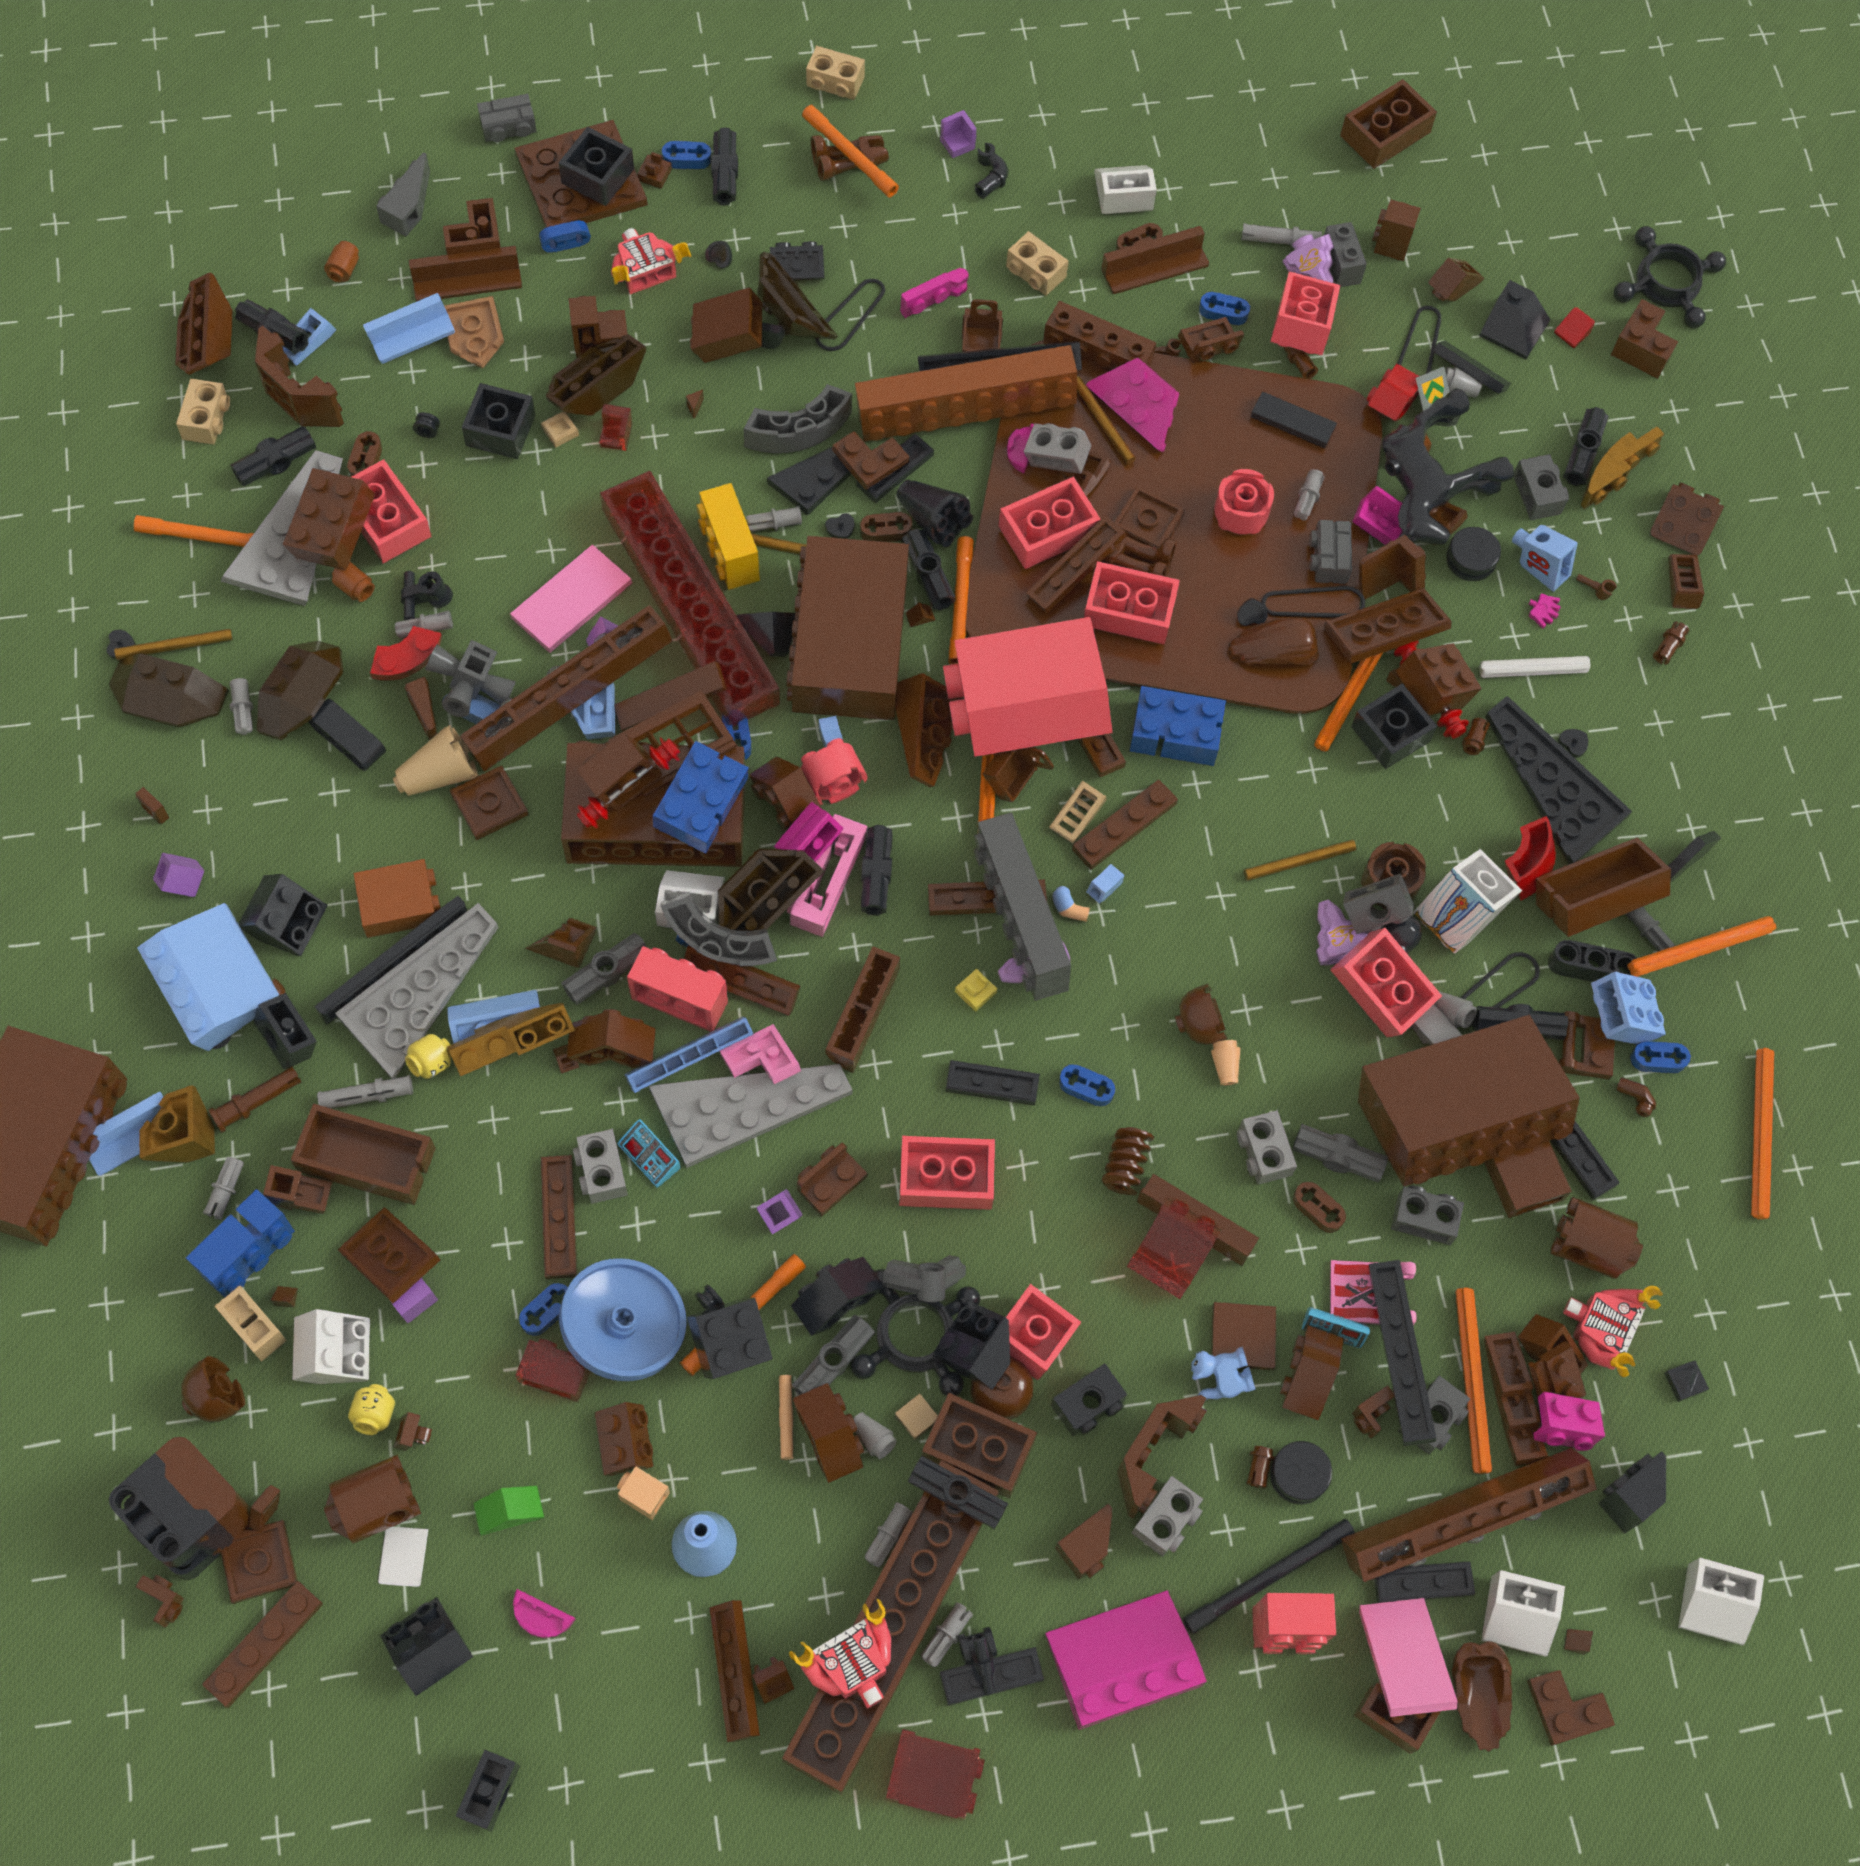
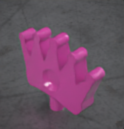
M1541 593L1538 602L1531 599L1529 605L1534 608L1530 611L1529 617L1541 628H1545V622L1552 624L1553 618L1557 619L1559 615L1557 612L1561 607L1557 604L1560 602V598Z

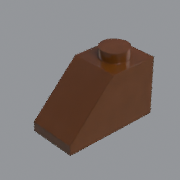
M1448 257L1428 283L1434 288L1432 293L1440 300L1456 301L1480 284L1485 278L1467 261Z
M1535 1314L1518 1336L1528 1355L1536 1362L1540 1360L1539 1356L1565 1341L1573 1347L1580 1374L1588 1366L1564 1324Z
M1109 1503L1060 1540L1055 1547L1078 1579H1081L1084 1575H1087L1090 1579L1105 1567L1102 1561L1105 1560L1108 1554L1112 1507Z

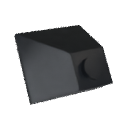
M1509 280L1497 299L1479 336L1527 359L1551 319L1533 291Z

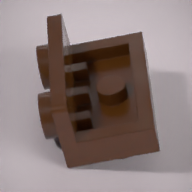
M1226 317L1181 329L1178 334V338L1191 362L1200 359L1204 361L1209 360L1221 353L1230 354L1239 348V344L1244 337L1242 330L1233 331Z
M624 1402L595 1412L604 1475L613 1476L634 1469L635 1466L644 1469L653 1467V1448L649 1440L647 1427L648 1416L642 1404Z

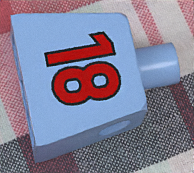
M1545 525L1538 526L1531 534L1522 528L1515 533L1512 543L1522 549L1521 566L1554 592L1571 576L1578 543Z

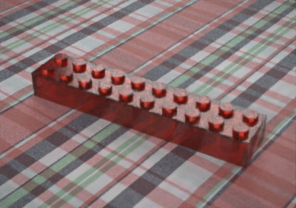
M651 471L600 492L602 510L693 667L698 669L714 661L719 663L727 690L715 694L711 698L728 725L735 726L745 718L748 720L780 705V688Z

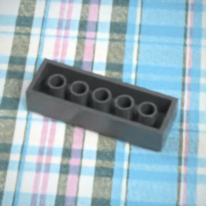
M1012 812L978 822V834L974 835L977 846L974 849L975 858L979 866H984L986 872L983 874L984 882L987 889L993 890L995 895L993 905L996 914H1002L1005 923L1002 924L1006 940H1012L1014 949H1012L1016 966H1022L1024 972L1022 982L1026 992L1031 991L1034 1001L1069 991L1071 963Z

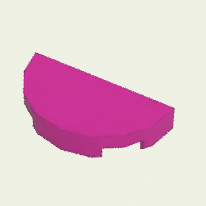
M1030 424V427H1024L1020 430L1016 429L1008 440L1007 455L1009 462L1022 473H1025L1029 464L1024 449L1034 424Z
M518 1589L516 1590L513 1599L514 1615L521 1628L530 1635L540 1638L556 1637L567 1631L576 1620L575 1617Z

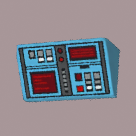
M640 1119L633 1124L617 1143L656 1188L681 1169L680 1163Z
M1312 1307L1307 1308L1302 1323L1304 1331H1306L1309 1325L1343 1337L1344 1344L1356 1348L1363 1346L1370 1333L1367 1325Z

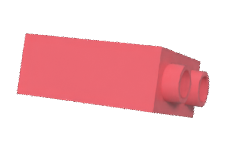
M1090 617L954 640L958 663L943 666L949 700L963 697L964 699L950 701V712L954 735L971 734L974 757L1112 733L1108 690Z

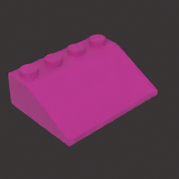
M1168 1590L1045 1633L1078 1730L1197 1689L1207 1682L1195 1648Z

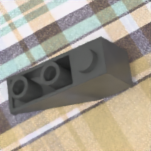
M423 152L417 160L412 161L409 169L401 178L395 181L390 191L385 196H382L376 205L380 223L405 237L422 219L430 174L426 153Z

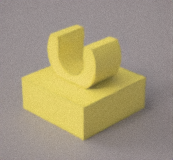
M975 969L955 987V992L976 1012L997 993V988L978 969Z

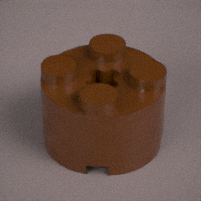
M1386 842L1372 852L1363 871L1361 885L1365 886L1401 873L1413 901L1426 877L1425 860L1422 854L1409 844L1404 843L1401 845L1394 844V842ZM1375 903V904L1381 906L1382 909H1386V908H1387V907H1386L1384 904H1382V903Z

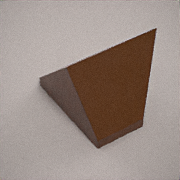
M569 918L567 924L563 923L562 927L524 949L579 968L597 927Z

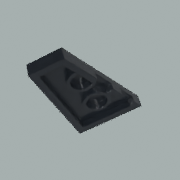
M831 447L767 477V484L795 506H799L800 510L805 514L809 515L852 473L836 456Z

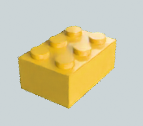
M732 483L699 492L700 504H696L700 517L698 524L702 535H707L709 542H706L710 557H715L717 565H715L719 581L724 580L728 590L760 581L758 550Z

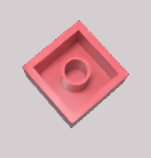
M1030 1284L1006 1316L1009 1320L1010 1356L1023 1363L1029 1370L1030 1375L1039 1380L1071 1338L1081 1321Z

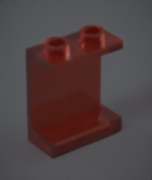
M1168 1197L1162 1204L1161 1211L1140 1247L1130 1259L1127 1267L1181 1299L1222 1230L1216 1227L1217 1223L1210 1217L1205 1215L1198 1216L1190 1211V1206L1182 1200H1172Z
M902 1729L885 1800L964 1820L966 1813L973 1814L977 1793L971 1792L974 1778L981 1779L985 1759L979 1758L981 1749H966L916 1736L915 1732Z

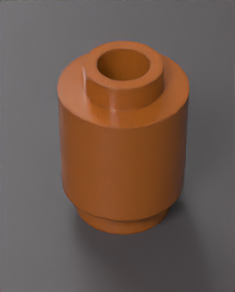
M340 241L339 244L334 246L324 266L327 276L332 281L346 282L350 279L359 260V250L354 244Z
M349 562L346 571L334 568L332 572V583L352 600L364 602L372 595L375 589L372 579L351 562Z

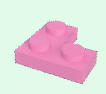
M774 1024L720 1050L721 1057L734 1078L759 1065L763 1066L773 1084L801 1071L798 1061Z

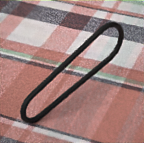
M873 278L864 280L826 318L828 323L867 283H877L881 287L878 297L843 343L839 346L828 347L823 345L819 339H815L822 349L836 351L842 349L849 342L883 297L885 286L880 280Z
M1422 306L1417 310L1397 363L1400 366L1420 313L1423 310H1432L1437 314L1438 318L1426 374L1431 372L1434 357L1433 350L1436 347L1441 324V313L1433 306Z
M1350 586L1271 591L1266 593L1261 601L1267 613L1274 616L1337 618L1346 614L1275 612L1269 610L1265 602L1272 595L1350 590L1360 597L1361 607L1359 610L1365 608L1363 594L1358 589Z
M1514 952L1502 960L1460 998L1466 999L1510 959L1519 956L1529 959L1535 966V976L1527 984L1493 1006L1499 1008L1537 981L1540 974L1539 964L1535 958L1527 953Z

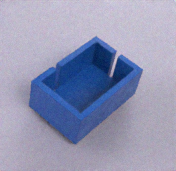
M1141 686L1129 751L1155 756L1159 738H1162L1164 742L1160 757L1214 766L1219 750L1226 700Z
M695 741L653 815V827L706 854L719 831V825L722 826L748 779L749 767L727 756L720 760L719 752Z
M257 1189L235 1209L249 1222L246 1227L230 1214L186 1257L199 1275L224 1298L240 1285L243 1288L246 1283L245 1280L254 1271L258 1272L263 1269L269 1261L268 1257L277 1248L282 1249L285 1247L295 1232L285 1215Z

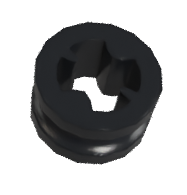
M418 413L415 418L416 422L413 424L414 432L425 438L436 437L440 420L430 413Z
M708 1284L704 1286V1292H697L695 1294V1297L705 1310L724 1305L720 1296Z

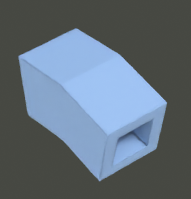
M836 716L819 719V731L824 748L834 739L841 738L843 740Z
M1110 864L1099 876L1091 881L1086 893L1100 904L1123 883L1124 874Z

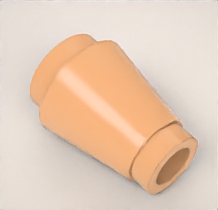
M1236 1040L1218 1041L1213 1044L1211 1055L1218 1078L1220 1079V1085L1238 1084L1241 1048L1237 1047Z

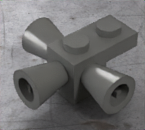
M471 640L460 661L436 644L425 670L453 677L449 686L452 690L442 701L443 708L449 714L456 717L468 716L471 701L476 699L480 690L502 706L506 704L516 681L488 674L497 651Z

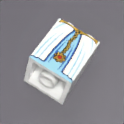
M1479 849L1452 868L1413 913L1424 926L1428 927L1441 940L1445 947L1455 954L1469 944L1522 890Z

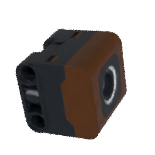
M175 1437L165 1443L122 1483L115 1487L109 1497V1504L112 1510L127 1525V1529L160 1562L168 1566L172 1572L184 1580H191L199 1576L202 1571L221 1555V1551L226 1546L229 1547L233 1543V1539L250 1528L251 1507L199 1450L184 1437ZM131 1495V1496L125 1501V1503H124V1509H122V1508H121L122 1501L124 1500L125 1497ZM192 1561V1564L188 1568L183 1570L179 1569V1567H185Z

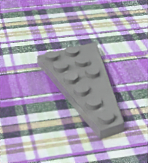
M315 450L224 573L221 582L306 606L317 563L295 558L284 547L283 542L312 468L339 474L343 458Z
M479 903L335 1013L337 1018L391 1079L396 1078L405 1065L408 1047L425 1036L497 931V923Z
M840 1064L801 1068L800 1072L776 1084H773L767 1073L739 1075L735 1078L730 1076L649 1086V1090L686 1168L853 1094V1090Z

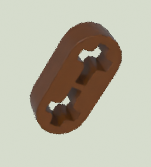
M1154 223L1139 226L1118 237L1116 250L1153 240L1152 237L1154 236V239L1163 236V231L1159 225Z
M366 431L357 436L347 466L351 477L359 473L356 469L361 468L363 461L366 468H362L361 471L379 462L382 445L376 433ZM369 443H373V445L369 446L368 451L366 452L364 446H368Z
M903 512L868 515L860 523V535L863 540L902 541V537L912 530V519ZM897 523H902V530H898ZM869 526H874L876 532H871Z
M1303 1182L1297 1187L1293 1194V1202L1297 1209L1324 1232H1337L1346 1220V1213L1343 1207L1313 1182ZM1312 1192L1314 1194L1312 1197L1313 1202L1308 1200L1305 1203L1302 1200L1303 1193ZM1326 1213H1336L1335 1221L1330 1223L1325 1221Z

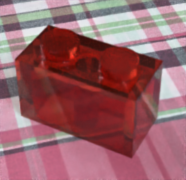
M539 1339L538 1342L529 1340L515 1375L518 1382L579 1402L590 1371L582 1366L569 1350L566 1352L557 1349L555 1343L545 1339Z

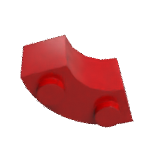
M1396 363L1393 370L1388 368L1379 387L1374 386L1366 399L1369 402L1368 406L1398 422L1419 394L1416 378L1419 376Z
M413 626L409 635L400 643L391 646L377 645L370 671L371 679L384 681L398 680L420 671L427 665L436 644L440 646L442 634Z
M1547 816L1520 827L1522 836L1520 847L1514 855L1505 860L1508 877L1522 890L1518 895L1520 901L1536 892L1537 877L1552 872L1554 868L1556 850L1551 825Z

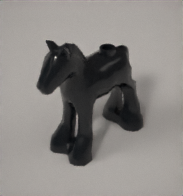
M1456 388L1447 393L1445 397L1437 399L1428 409L1415 416L1414 423L1408 426L1400 424L1395 432L1386 435L1382 441V448L1386 456L1385 469L1390 476L1397 478L1407 493L1398 514L1399 527L1402 529L1399 537L1406 535L1412 542L1444 545L1450 533L1445 526L1430 516L1429 512L1432 509L1443 506L1455 495L1466 490H1474L1487 496L1501 491V482L1511 480L1514 476V468L1507 457H1497L1459 473L1449 475L1445 473L1441 464L1428 453L1424 445L1427 429L1434 425L1444 427L1455 426L1460 416L1468 412L1470 402L1468 396L1461 389Z

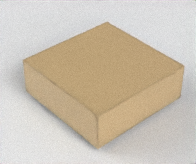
M561 412L541 423L542 430L555 448L579 436L578 429L566 412Z
M918 1394L895 1413L896 1418L914 1440L931 1428L938 1417L921 1394Z

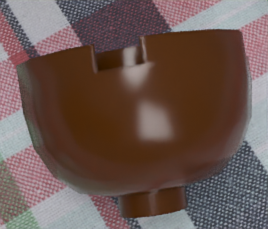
M1209 983L1188 991L1182 997L1179 1004L1180 1015L1175 1016L1180 1033L1186 1032L1192 1041L1203 1045L1214 1044L1228 1039L1224 1032L1220 1033L1226 1029L1216 999L1211 998L1210 991L1212 989Z
M207 1356L194 1364L187 1371L181 1383L182 1406L190 1416H195L209 1423L226 1420L238 1413L245 1405V1396L237 1379L231 1383L226 1375L230 1369L218 1358Z
M1010 1356V1365L993 1390L971 1380L970 1395L975 1405L1012 1420L1018 1418L1027 1410L1033 1397L1034 1383L1029 1370L1024 1364Z

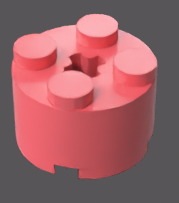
M1239 469L1221 481L1214 506L1215 516L1221 529L1237 534H1256L1261 531V528L1268 520L1274 500L1273 486L1263 479L1264 476L1261 473L1250 469Z
M841 738L834 739L827 744V747L817 752H808L801 758V769L820 805H823L821 800H829L830 804L852 796L860 789L857 784L862 779L865 783L868 778L852 745L844 743Z

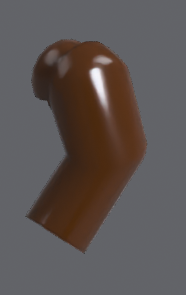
M1621 1077L1617 1091L1634 1097L1638 1103L1636 1112L1642 1117H1649L1652 1111L1656 1109V1101L1648 1087Z

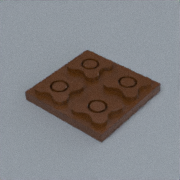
M614 120L589 126L623 144ZM587 127L514 148L515 155L545 228L578 220L589 223L648 205L647 197L635 169L606 206L561 184L558 163Z

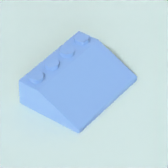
M225 903L165 928L137 947L190 1043L204 1050L210 1051L214 1046L252 1021L259 1004L279 996L277 989L228 905Z

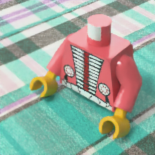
M631 228L622 234L624 242L618 245L619 254L613 258L611 275L615 285L625 280L628 292L633 294L676 278L675 260L677 263H681L682 258H690L692 256L685 242L673 246L662 239H658L650 232L639 236L637 231Z
M1648 1286L1644 1291L1641 1289L1602 1290L1601 1292H1595L1586 1304L1570 1297L1563 1314L1578 1321L1573 1337L1578 1341V1345L1591 1363L1609 1369L1616 1368L1620 1376L1627 1377L1629 1376V1371L1623 1365L1630 1364L1635 1366L1632 1355L1627 1353V1350L1646 1308L1642 1305L1646 1302L1651 1309H1658L1661 1306L1659 1301L1650 1300V1298L1654 1295L1662 1296L1663 1293L1657 1286Z
M876 1599L879 1607L873 1613L869 1612L866 1604L862 1606L867 1619L862 1620L814 1650L806 1643L800 1642L805 1650L801 1657H797L792 1651L789 1652L790 1658L801 1666V1669L813 1686L832 1696L842 1695L845 1699L858 1692L867 1708L884 1699L875 1681L886 1674L885 1667L891 1662V1635L884 1618L885 1608L879 1599Z

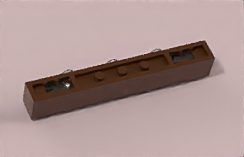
M648 605L608 634H600L592 645L563 665L552 667L548 671L547 676L515 698L503 701L499 709L461 734L460 738L485 772L671 643L672 638L665 622Z
M1569 1448L1341 1538L1349 1568L1363 1582H1366L1406 1565L1411 1567L1423 1565L1426 1562V1557L1464 1542L1478 1543L1484 1539V1534L1519 1520H1536L1541 1517V1512L1597 1490L1590 1461L1573 1448Z

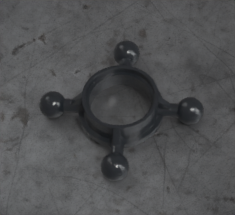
M1643 226L1639 228L1635 234V241L1639 246L1646 247L1649 255L1641 261L1637 269L1636 283L1631 284L1630 282L1623 281L1615 286L1613 291L1615 299L1621 303H1626L1632 300L1635 294L1642 292L1649 300L1666 307L1682 306L1685 311L1684 321L1688 327L1698 328L1702 326L1706 320V314L1703 309L1695 307L1692 301L1697 297L1702 287L1703 271H1721L1726 265L1725 255L1722 252L1713 251L1702 261L1695 252L1683 245L1672 243L1656 244V232L1652 227ZM1662 259L1680 262L1690 271L1693 280L1692 285L1683 289L1666 287L1652 276L1650 265Z
M886 1269L875 1270L874 1272L885 1286L878 1294H883L889 1303L881 1314L877 1326V1341L880 1349L870 1355H857L851 1363L852 1373L859 1379H868L875 1373L876 1366L887 1359L895 1367L907 1372L919 1373L934 1369L940 1378V1391L945 1396L948 1393L955 1396L959 1395L963 1390L964 1381L958 1373L950 1371L946 1364L933 1352L923 1357H911L901 1353L892 1344L888 1334V1327L894 1315L903 1308L923 1306L938 1315L943 1324L945 1335L954 1322L952 1316L957 1314L968 1300L977 1305L980 1304L979 1292L974 1287L965 1286L957 1292L956 1299L946 1306L939 1301H921L917 1298V1294L899 1297L895 1289L887 1288V1284L883 1282V1274Z

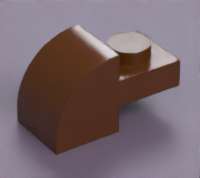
M270 1165L263 1195L273 1205L291 1211L293 1208L324 1214L332 1182L303 1176L300 1171Z

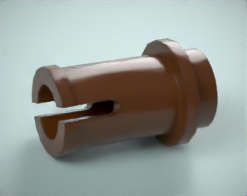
M1474 718L1472 720L1469 733L1462 741L1463 750L1467 754L1478 755L1484 750V739L1490 724L1489 722L1486 723V720L1483 718Z
M1254 1446V1451H1250L1249 1454L1252 1456L1246 1484L1266 1489L1271 1461H1274L1275 1457L1272 1456V1449Z

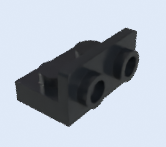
M813 241L802 242L801 246H791V243L780 242L776 243L775 247H770V254L777 259L793 281L824 280L823 245H817V242Z

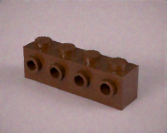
M1062 301L1057 303L1045 324L1044 341L1049 342V344L1080 341L1081 358L1095 362L1103 368L1113 370L1136 358L1141 359L1149 366L1154 358L1156 342Z

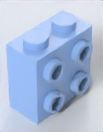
M1613 972L1591 983L1594 993L1593 1000L1598 1007L1601 1029L1606 1038L1638 1045L1641 1042H1651L1666 1035L1663 1026L1664 1018L1659 1011L1655 998L1656 990L1651 980Z

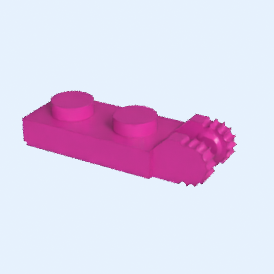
M956 268V270L943 273L902 293L901 314L904 318L912 314H919L926 307L945 301L950 295L958 297L961 293L964 294L967 290L968 271L963 268Z

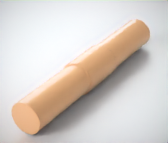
M780 1375L779 1427L781 1459L790 1460L794 1458L792 1376Z

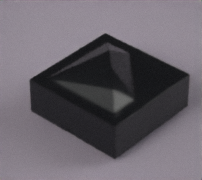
M1695 1360L1664 1373L1678 1402L1709 1390Z

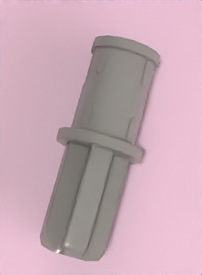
M1316 469L1308 471L1305 484L1298 492L1299 500L1294 511L1296 518L1306 520L1312 511L1314 503L1319 500V490L1325 478L1321 471Z
M798 506L775 511L773 508L771 512L748 515L746 522L750 532L772 528L777 531L778 527L802 524V518Z
M448 610L425 616L420 614V618L396 622L395 632L397 637L405 638L409 635L413 626L431 631L452 629L451 613Z
M237 678L230 681L232 697L230 710L233 712L236 733L247 735V733L253 730L251 717L253 703L249 698L248 680Z
M233 1157L226 1158L216 1183L211 1185L213 1191L205 1210H203V1214L212 1217L213 1214L215 1219L222 1220L231 1194L235 1195L236 1193L234 1187L244 1165L241 1160Z
M896 1502L883 1526H878L877 1530L879 1533L865 1554V1559L870 1564L880 1567L895 1542H898L899 1535L913 1514L906 1506Z
M956 1602L942 1625L936 1626L937 1632L921 1653L922 1659L927 1664L936 1667L953 1643L957 1644L958 1635L969 1619L973 1617V1613L970 1610L966 1612L967 1608L964 1605Z

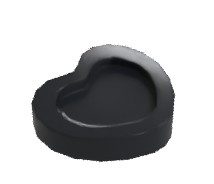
M715 241L706 249L705 258L709 262H715L720 268H727L732 262V251L726 241Z
M847 513L841 514L838 518H829L825 524L826 531L830 536L842 539H849L855 526L854 518Z
M1254 598L1247 599L1240 606L1237 613L1238 621L1244 626L1251 623H1264L1268 616L1264 605Z
M114 630L109 634L110 644L106 651L109 657L116 659L115 648L136 644L132 636L126 631Z
M1568 729L1559 736V744L1566 748L1574 758H1579L1586 752L1588 736L1584 731Z

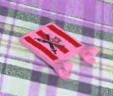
M1331 1260V1314L1361 1324L1379 1325L1368 1269L1369 1264L1378 1262ZM1400 1262L1403 1278L1406 1280L1413 1279L1416 1273L1415 1263ZM1410 1310L1414 1326L1416 1322V1313Z

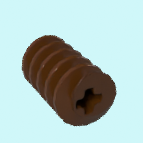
M1134 1127L1120 1128L1116 1130V1140L1113 1141L1111 1146L1113 1151L1109 1153V1163L1105 1166L1106 1174L1102 1176L1101 1181L1104 1186L1113 1192L1123 1195H1136L1137 1192L1130 1187L1140 1186L1141 1181L1134 1177V1174L1143 1175L1144 1169L1138 1166L1137 1163L1145 1164L1148 1160L1140 1153L1150 1152L1151 1147L1145 1144L1144 1141L1151 1142L1154 1136L1147 1131Z

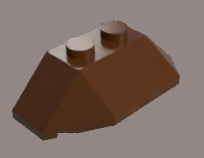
M211 272L190 282L188 287L190 292L183 302L178 317L175 365L189 375L231 355L233 310L214 274Z

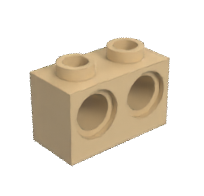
M816 46L806 68V86L855 100L865 77V59Z
M1028 231L1008 249L1006 267L1009 268L1011 273L1020 276L1028 282L1034 290H1038L1047 296L1067 277L1069 261Z
M190 379L176 423L182 440L215 445L217 435H220L223 430L224 412H227L230 407V396L226 394L223 383Z
M241 1285L215 1305V1308L261 1362L287 1341Z

